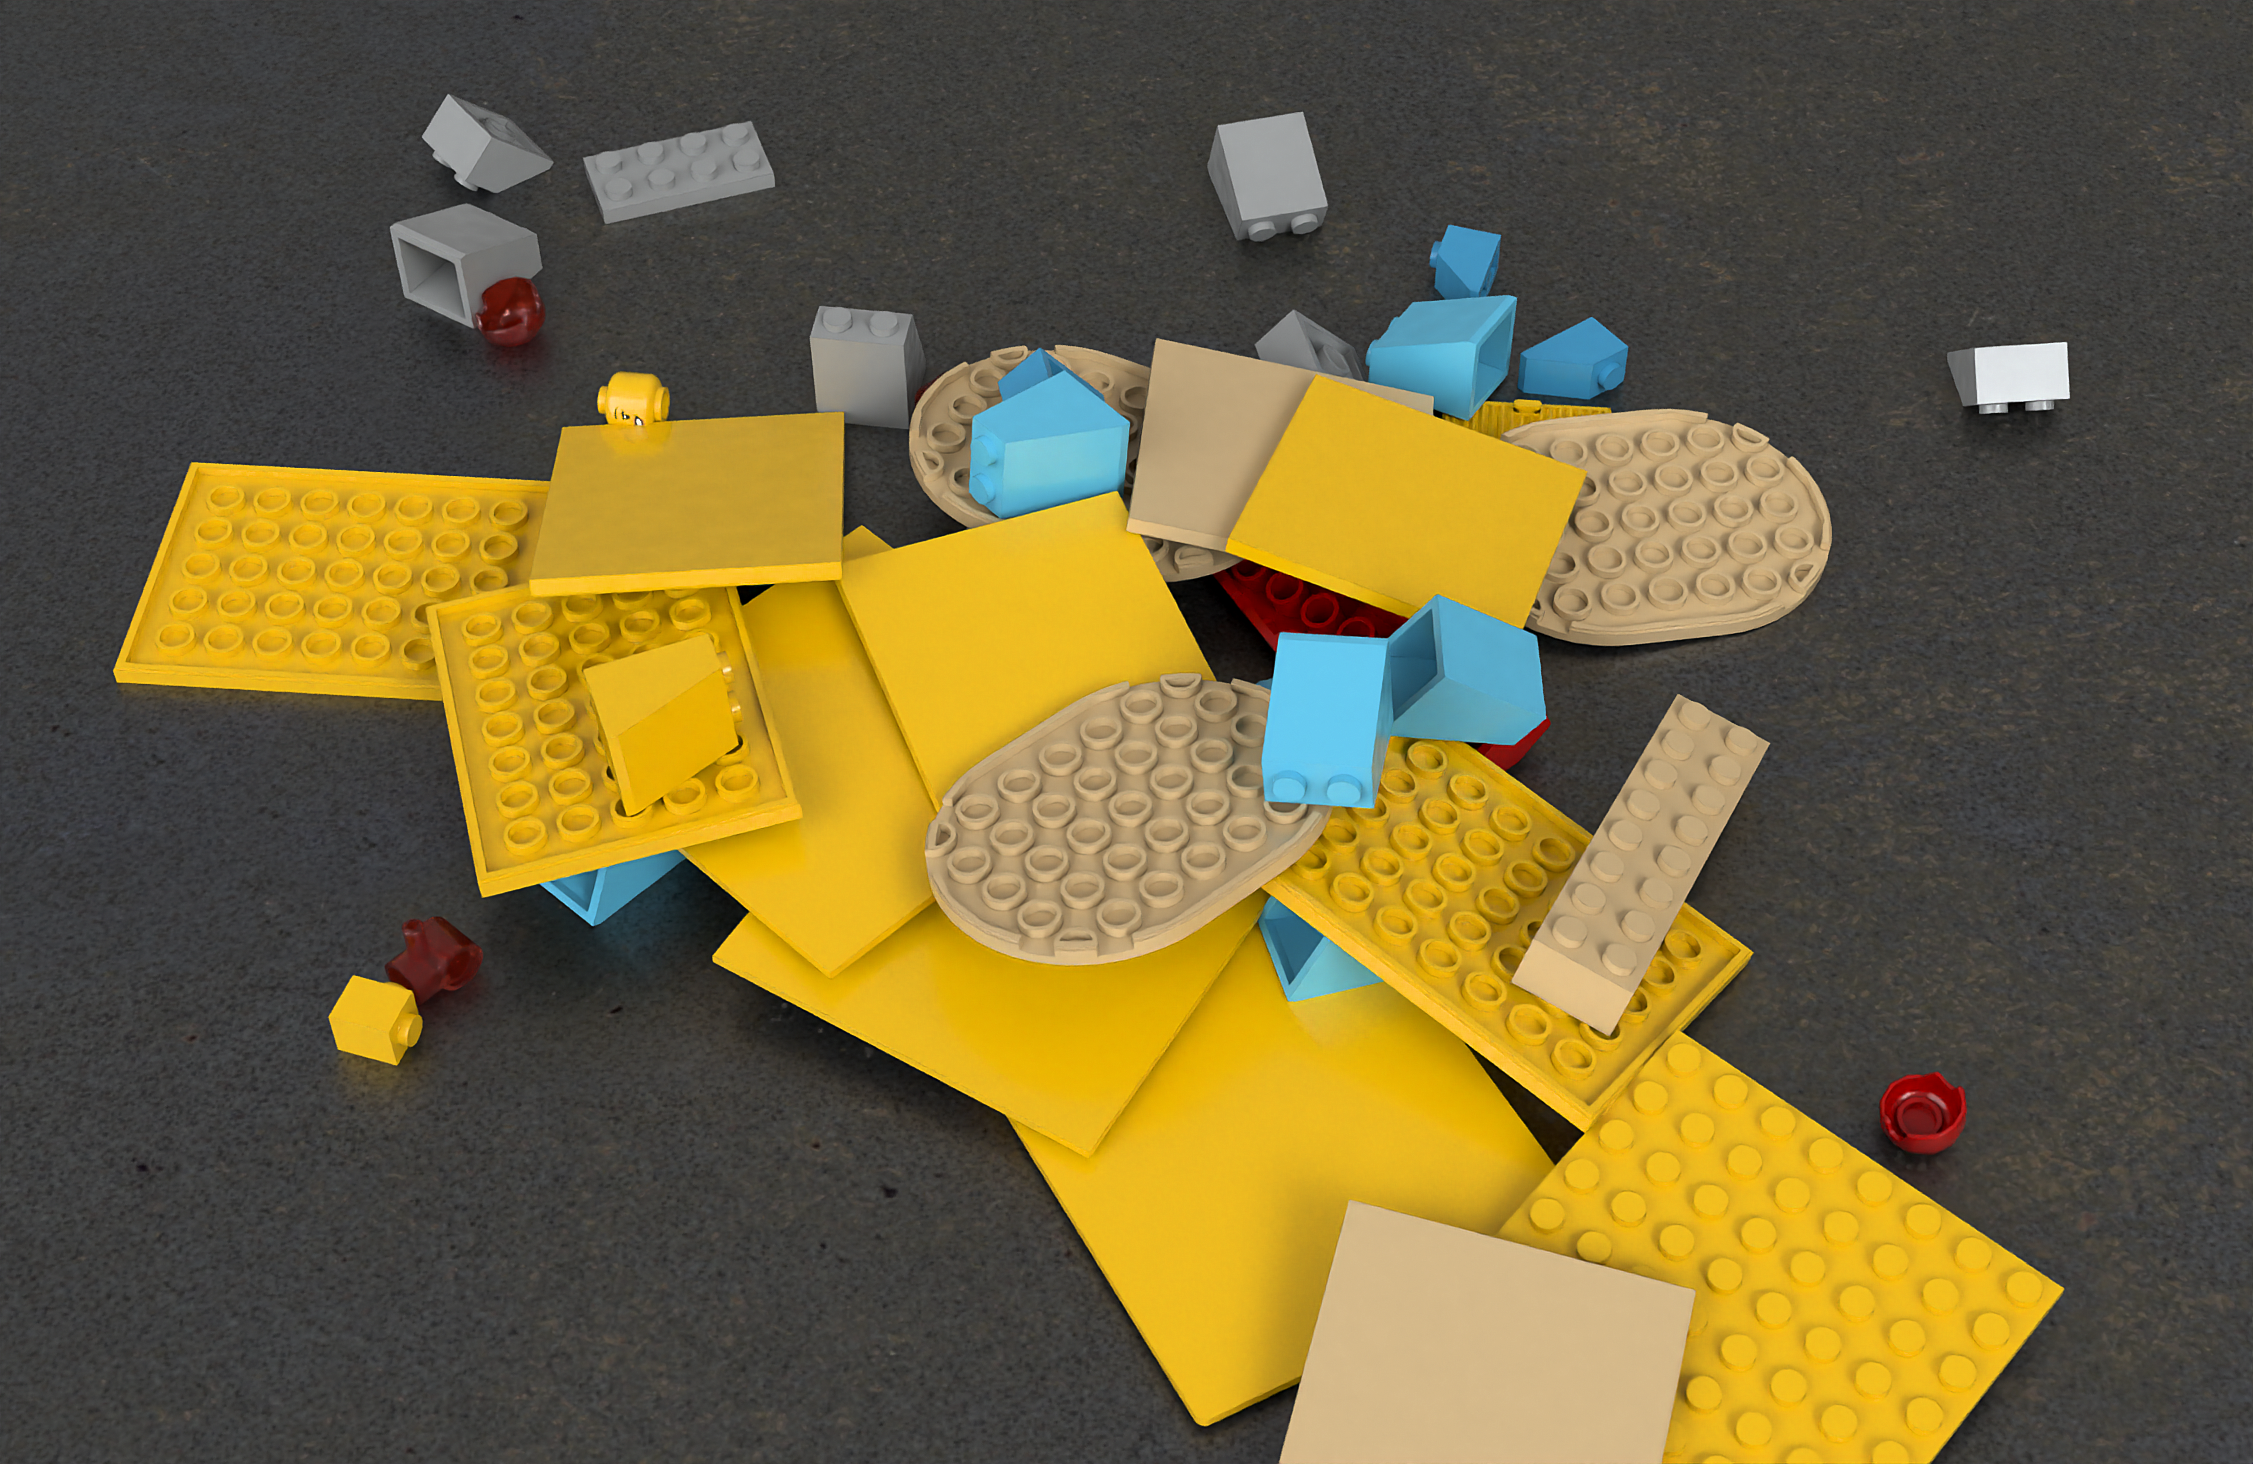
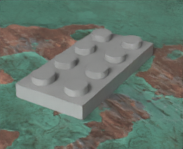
M751 121L740 124L734 123L726 127L699 133H688L684 136L658 142H647L626 149L605 151L598 155L583 158L585 173L605 225L775 187L774 172Z

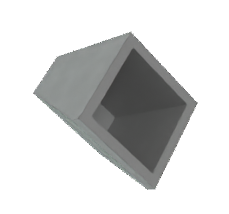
M1303 112L1217 126L1207 168L1236 240L1250 238L1252 241H1263L1278 233L1293 231L1295 234H1305L1322 226L1328 209V203Z
M468 203L399 221L390 227L404 297L473 329L543 268L536 233Z
M819 306L810 334L817 413L844 411L845 423L910 429L911 418L917 404L926 370V358L913 315L889 311Z

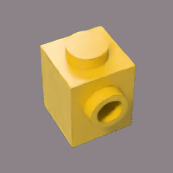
M355 975L351 977L328 1016L338 1050L398 1066L408 1046L413 1047L417 1043L423 1025L412 990H408L394 982L381 983Z

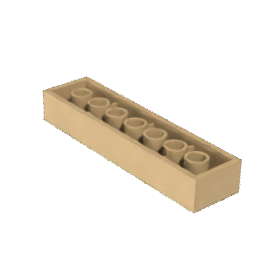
M1677 694L1534 936L1511 982L1610 1037L1770 743L1756 736L1747 728L1739 727L1711 712L1702 704Z

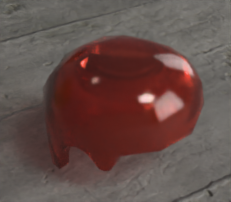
M515 276L502 279L487 288L481 296L483 312L482 314L479 312L475 314L479 330L489 343L496 346L516 347L535 338L545 322L546 307L531 279Z

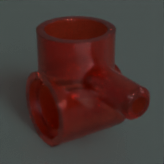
M441 916L431 917L424 922L419 919H409L402 925L406 949L385 964V972L390 982L400 984L406 989L413 991L416 1005L419 1007L443 988L452 991L466 985L478 972L483 960V951L476 943Z

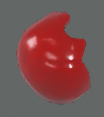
M1937 1071L1925 1075H1906L1891 1082L1879 1101L1881 1128L1888 1139L1908 1153L1934 1155L1951 1147L1965 1128L1967 1115L1965 1091L1962 1086L1954 1087Z

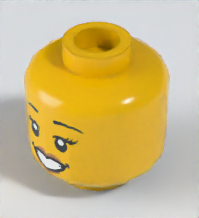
M619 371L611 377L608 386L600 387L598 393V412L606 415L608 424L644 426L653 422L667 421L670 405L669 390L667 387H662L661 381L656 375Z

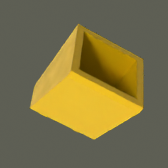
M709 633L583 669L602 746L627 817L638 814L739 745L734 724L743 721L742 712L735 691L727 692L726 688L727 684L735 682L733 671L726 651L716 654Z

